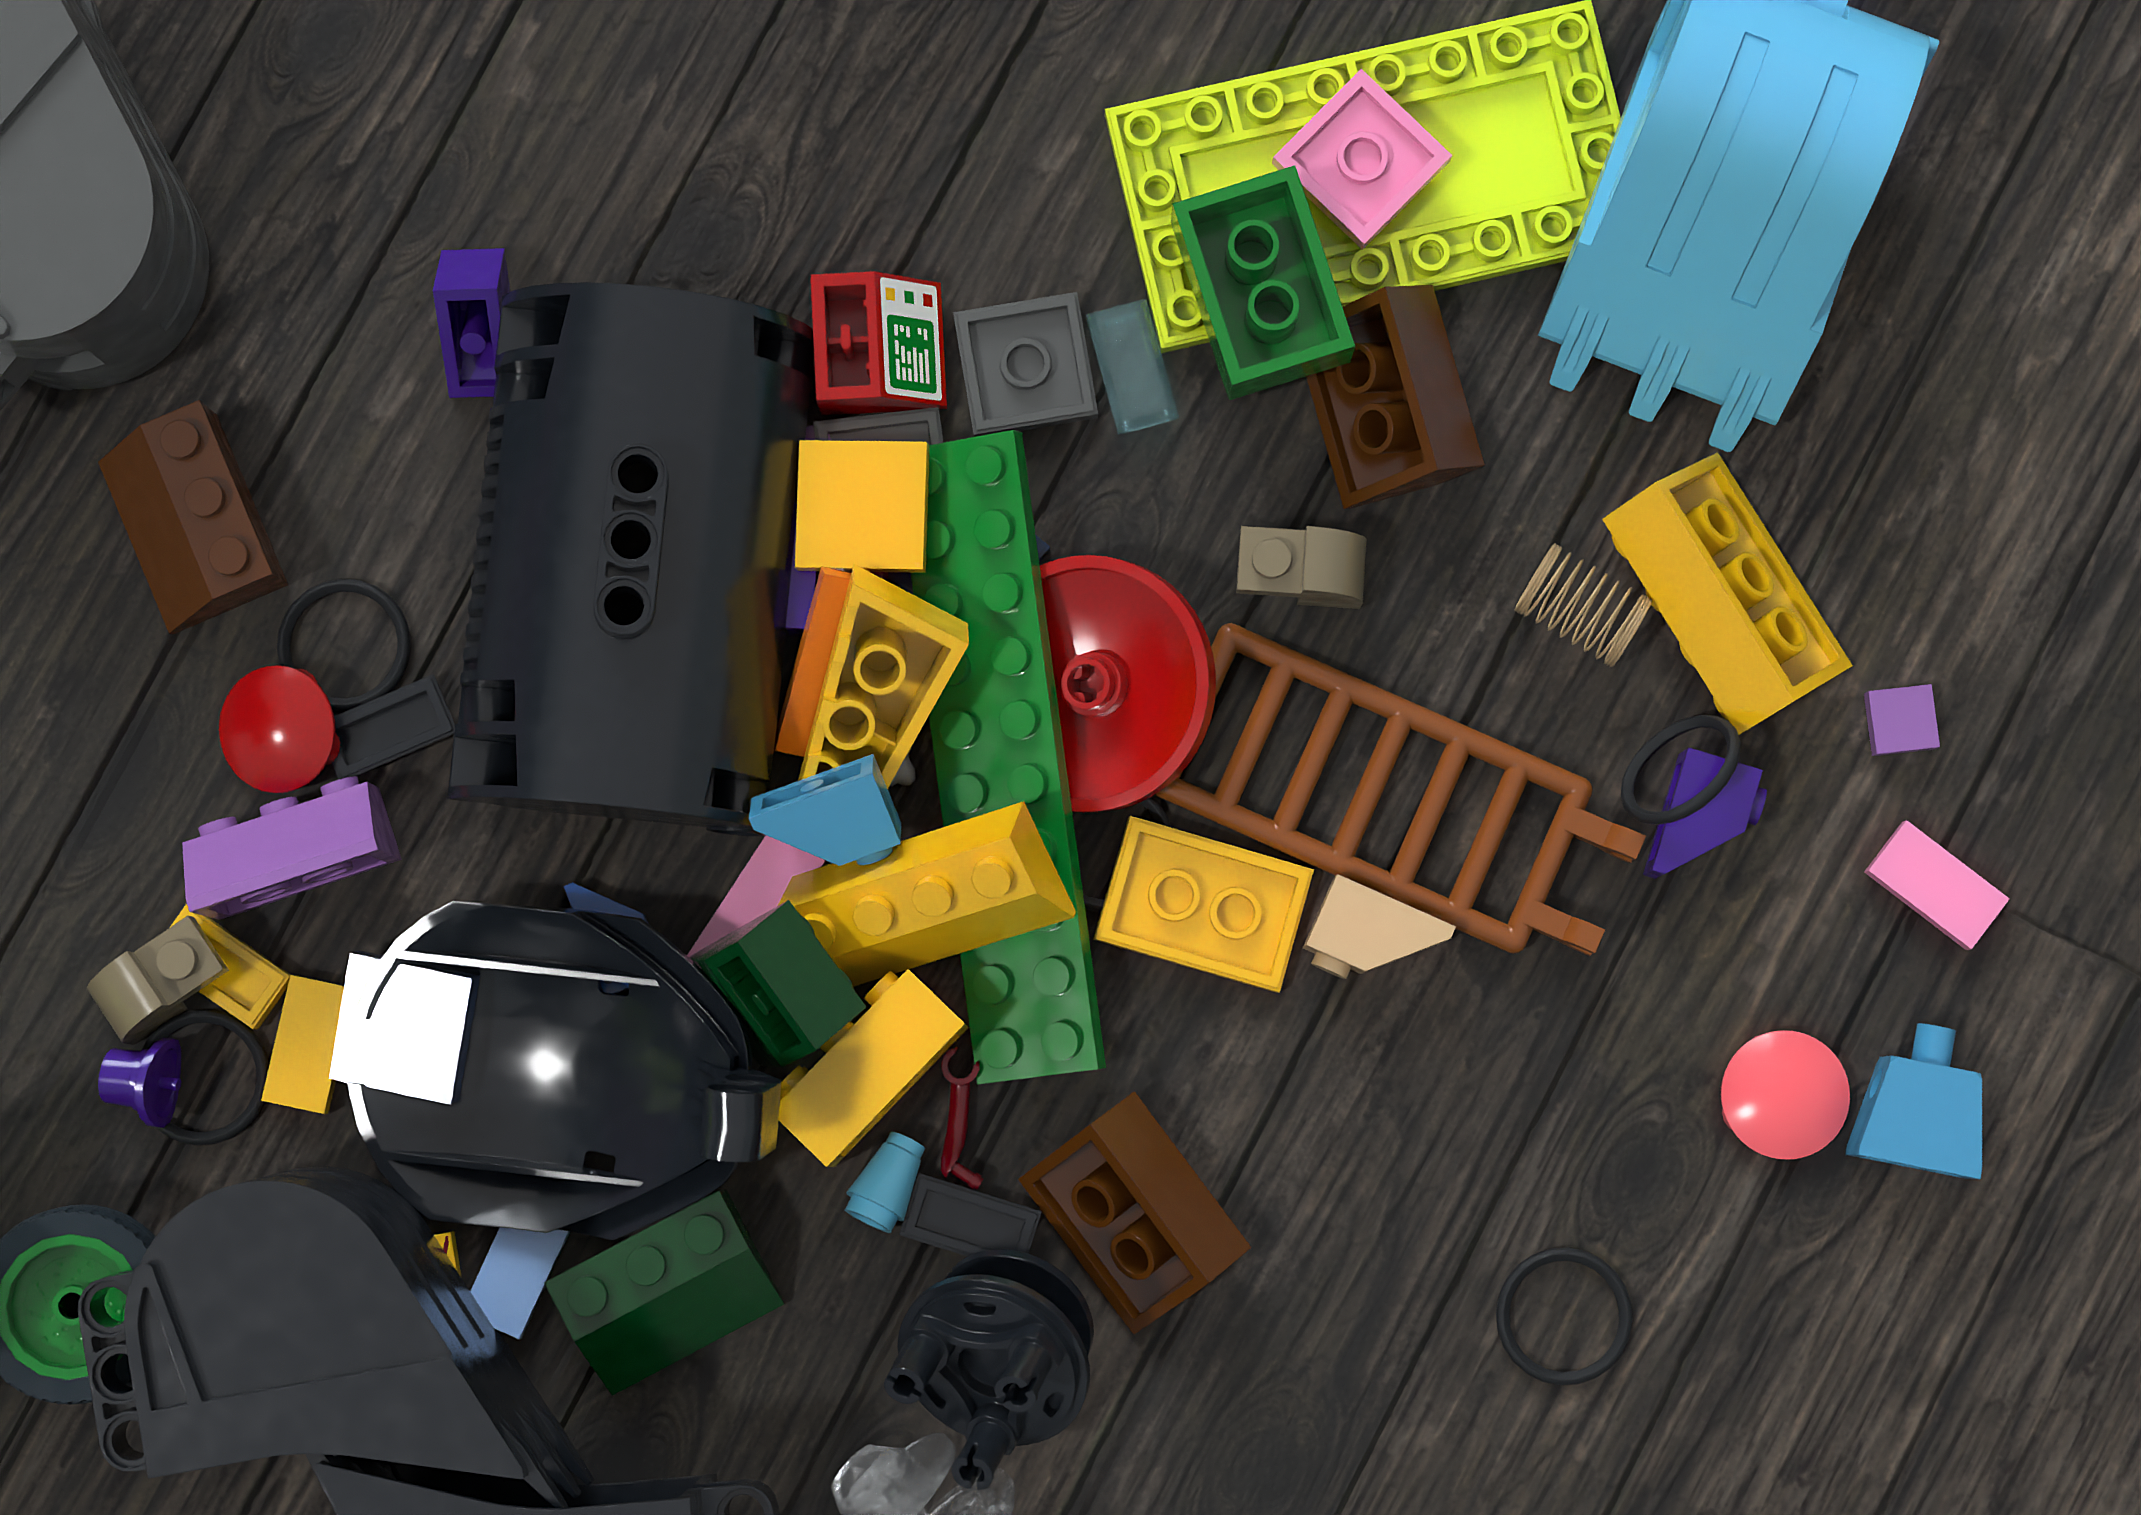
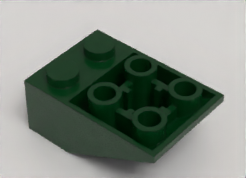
M789 900L689 957L704 971L740 1014L748 1033L752 1056L759 1065L784 1067L816 1051L866 1008L853 989L849 977L837 967L816 938L810 923L797 912Z

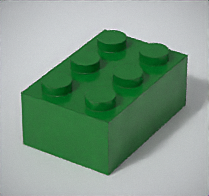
M1295 165L1172 203L1171 225L1229 400L1350 363L1355 344Z

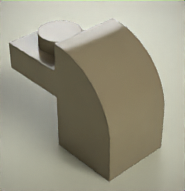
M1241 526L1236 593L1297 597V605L1360 609L1363 604L1367 539L1353 532L1324 527L1307 526L1306 530Z
M186 916L135 952L126 951L89 982L87 990L122 1043L135 1045L153 1033L160 1025L187 1010L183 1001L219 978L229 969L196 919L192 916Z

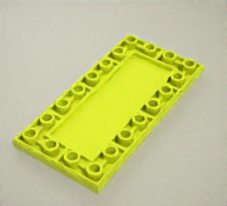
M1591 0L1566 4L1105 109V119L1161 353L1210 342L1171 225L1172 203L1278 171L1272 164L1273 157L1360 69L1367 73L1451 153L1452 158L1363 250L1306 197L1342 307L1385 286L1433 285L1434 291L1567 261L1621 119Z

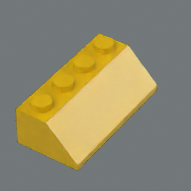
M1718 452L1653 483L1602 519L1612 534L1615 548L1629 561L1644 585L1647 597L1652 599L1651 605L1662 614L1678 639L1684 658L1696 668L1713 695L1714 704L1718 712L1736 728L1738 735L1853 666Z
M1024 801L903 840L901 844L893 847L894 850L889 856L872 864L858 865L856 860L841 866L832 863L792 876L777 905L779 906L787 900L792 903L797 912L810 923L818 941L837 967L846 973L853 986L882 978L889 971L895 974L1074 918L1076 913Z

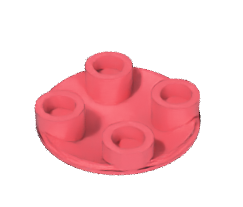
M1783 1030L1755 1036L1734 1054L1724 1072L1721 1085L1723 1120L1741 1142L1761 1155L1786 1160L1812 1155L1826 1147L1843 1127L1850 1104V1088L1847 1075L1836 1055L1825 1044L1807 1034Z

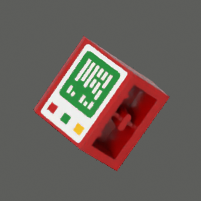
M876 271L811 275L816 401L821 415L898 412L924 408L947 409L941 283Z

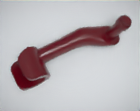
M955 1047L944 1055L941 1062L943 1075L950 1082L947 1132L941 1156V1171L945 1177L952 1173L969 1184L970 1188L977 1190L983 1181L982 1175L977 1172L975 1174L958 1163L957 1160L963 1151L967 1136L970 1083L976 1079L980 1063L979 1060L976 1062L972 1072L967 1077H954L949 1070V1062L959 1048Z

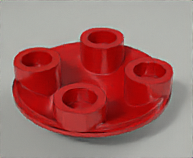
M266 666L256 669L241 678L225 699L219 720L221 748L226 761L234 773L242 781L255 789L269 793H286L300 789L314 780L325 765L332 763L339 754L340 740L335 733V719L331 704L323 689L318 685L314 675L307 670L294 669L287 666Z

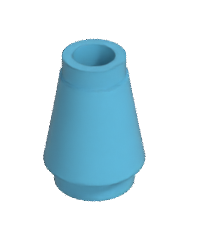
M891 1131L886 1142L881 1145L846 1192L851 1198L845 1211L867 1225L891 1233L897 1220H905L921 1163L920 1158L925 1147L909 1137Z

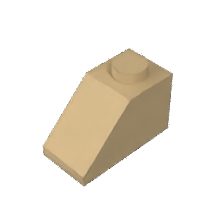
M1337 874L1330 884L1303 949L1315 954L1311 962L1312 965L1330 974L1347 979L1350 970L1363 974L1451 939L1456 926Z

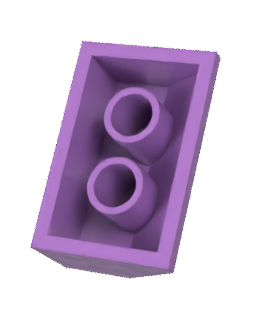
M357 776L347 777L322 786L320 788L322 797L301 804L298 803L297 797H287L261 806L259 808L261 817L240 824L237 823L236 817H227L200 826L198 828L200 837L182 843L185 896L189 912L221 920L402 860L379 787L369 782L360 784Z

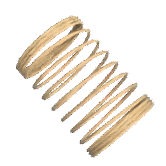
M1554 543L1524 590L1514 610L1520 613V615L1524 613V617L1528 616L1551 586L1536 617V624L1546 617L1563 593L1548 624V631L1552 630L1559 623L1572 605L1560 631V638L1566 636L1584 612L1573 635L1572 645L1579 642L1595 621L1585 642L1584 652L1589 651L1607 628L1597 649L1596 659L1601 658L1610 648L1605 657L1604 664L1613 667L1639 628L1652 603V599L1646 598L1644 594L1640 596L1617 633L1600 653L1602 645L1632 587L1628 589L1602 630L1588 646L1590 638L1620 580L1615 583L1594 617L1576 639L1579 629L1608 573H1605L1581 611L1564 632L1568 620L1596 566L1592 567L1575 595L1552 625L1560 605L1584 562V559L1580 560L1558 595L1541 616L1558 579L1572 555L1569 552L1543 592L1529 609L1533 598L1562 550V546L1559 547V545Z

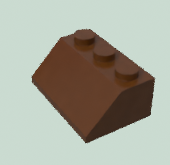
M1433 285L1385 286L1343 306V311L1355 344L1350 363L1306 376L1343 508H1355L1436 486L1485 466Z
M197 400L141 424L98 461L169 634H176L288 586V582L218 415L202 401Z
M1135 1091L1018 1179L1133 1334H1136L1209 1284L1252 1248Z

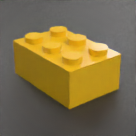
M909 969L900 977L889 971L864 997V1000L871 1005L870 1009L855 1024L850 1021L820 1047L826 1054L809 1071L805 1066L802 1068L799 1065L781 1082L778 1120L826 1167H835L969 1028Z

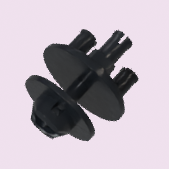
M1007 1249L986 1250L964 1258L948 1272L944 1280L927 1288L911 1304L900 1326L897 1346L898 1356L885 1379L884 1388L890 1397L900 1403L913 1404L919 1400L935 1418L954 1431L965 1435L967 1441L959 1456L954 1460L951 1469L952 1476L958 1485L966 1489H972L976 1481L977 1490L989 1488L1003 1456L1010 1455L1015 1446L1030 1445L1050 1439L1067 1428L1076 1418L1087 1397L1090 1384L1088 1355L1093 1344L1094 1325L1089 1306L1078 1287L1058 1268L1034 1255Z

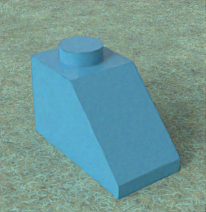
M874 754L751 798L749 820L753 830L838 866L855 860L858 865L875 863L889 856L894 850L893 847L901 844V821Z

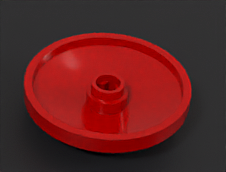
M1097 555L1071 556L1040 565L1072 811L1106 812L1135 805L1152 797L1174 781L1191 762L1205 738L1211 722L1216 694V670L1209 638L1195 610L1185 597L1172 584L1145 567L1129 561Z

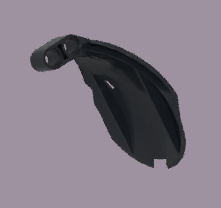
M452 901L422 917L396 938L369 974L352 1018L371 1019L386 984L400 963L480 975L458 1102L450 1105L366 1087L365 1084L347 1083L357 1128L379 1171L402 1197L430 1220L512 1228L542 1233L558 1229L615 1240L698 1201L726 1183L736 1170L739 1162L760 1160L776 1149L782 1080L752 1069V1052L749 1037L738 1011L695 962L642 918L572 908ZM600 980L607 984L612 982L629 983L628 996L603 992L600 987ZM588 1151L613 1155L616 1159L614 1172L585 1167Z

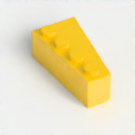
M854 564L798 781L874 754L888 789L969 645L968 623Z

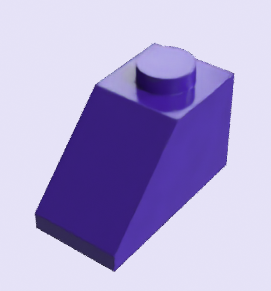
M505 248L441 250L433 287V296L449 398L494 397L496 379L494 368L502 296L510 292Z
M1689 747L1679 753L1662 811L1682 805L1707 787L1720 771L1725 758ZM1738 763L1727 785L1707 805L1686 818L1672 823L1657 825L1643 875L1651 878L1660 877L1745 832L1747 824L1756 826L1762 814L1767 796V789L1758 787L1763 770Z

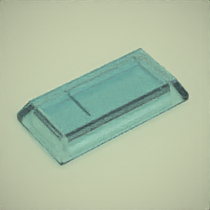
M1142 299L1085 314L1118 435L1179 419L1147 300Z

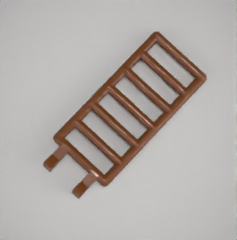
M1227 623L1221 626L1211 646L1216 670L1215 699L1236 652L1271 667L1215 794L1180 779V774L1163 790L1156 793V796L1335 876L1339 874L1456 926L1455 929L1508 953L1515 954L1521 952L1525 948L1532 930L1587 956L1595 954L1605 929L1545 905L1546 898L1573 837L1630 864L1632 860H1636L1646 835L1585 811L1593 792L1592 784L1589 780L1239 625ZM1294 678H1297L1328 692L1329 695L1272 820L1240 806L1238 803ZM1352 704H1356L1387 718V721L1330 846L1296 829ZM1412 729L1442 742L1446 746L1389 872L1355 857V854ZM1469 755L1503 769L1504 773L1452 891L1447 898L1413 881ZM1530 781L1562 795L1563 798L1510 919L1506 924L1474 910L1472 907L1525 786Z

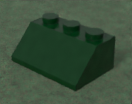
M727 1189L716 1191L544 1282L575 1344L611 1395L628 1388L785 1304Z

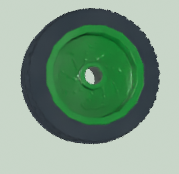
M82 1204L59 1207L38 1213L13 1227L0 1239V1376L6 1383L30 1397L45 1402L68 1405L93 1402L79 1317L75 1318L70 1315L66 1309L65 1298L69 1293H76L81 1296L83 1290L91 1282L119 1272L134 1270L139 1266L145 1252L156 1237L148 1228L120 1211L103 1206ZM111 1287L105 1296L104 1306L107 1313L113 1319L123 1322L127 1296L121 1290ZM120 1354L115 1364V1372L118 1379L124 1385L131 1386L132 1379L128 1355Z

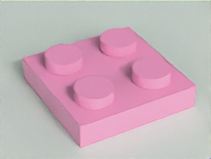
M1360 69L1273 157L1272 164L1278 170L1295 165L1305 196L1363 250L1450 162L1452 154L1367 73Z

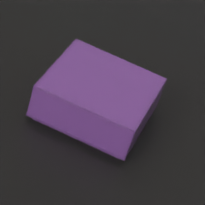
M1932 684L1874 690L1864 693L1872 756L1934 750L1940 747Z

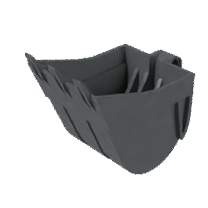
M0 0V411L27 379L61 390L95 389L128 381L148 371L166 358L189 332L198 316L208 285L209 249L202 220L103 27L99 9L94 0Z

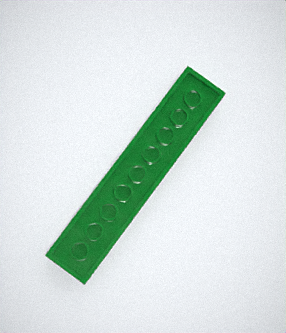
M1009 430L929 445L926 573H911L913 595L968 623L969 645L929 714L943 827L1024 801L1076 910L1074 918L960 953L974 1065L978 1060L980 1063V1069L976 1077L977 1084L1106 1068L1022 432Z

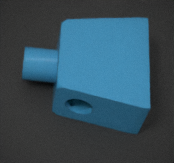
M1917 1023L1911 1059L1897 1056L1879 1058L1847 1143L1845 1155L1964 1179H1981L1982 1077L1981 1073L1950 1067L1956 1030Z

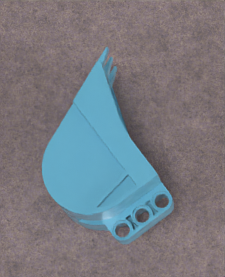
M1667 0L1651 34L1599 178L1538 334L1540 337L1561 344L1549 381L1550 384L1569 392L1573 391L1593 356L1641 375L1629 409L1631 416L1647 422L1653 421L1672 387L1717 403L1721 407L1709 438V445L1726 452H1731L1752 417L1776 425L1823 334L1851 247L1861 230L1886 175L1910 114L1921 78L1938 48L1939 40L1847 5L1848 0Z

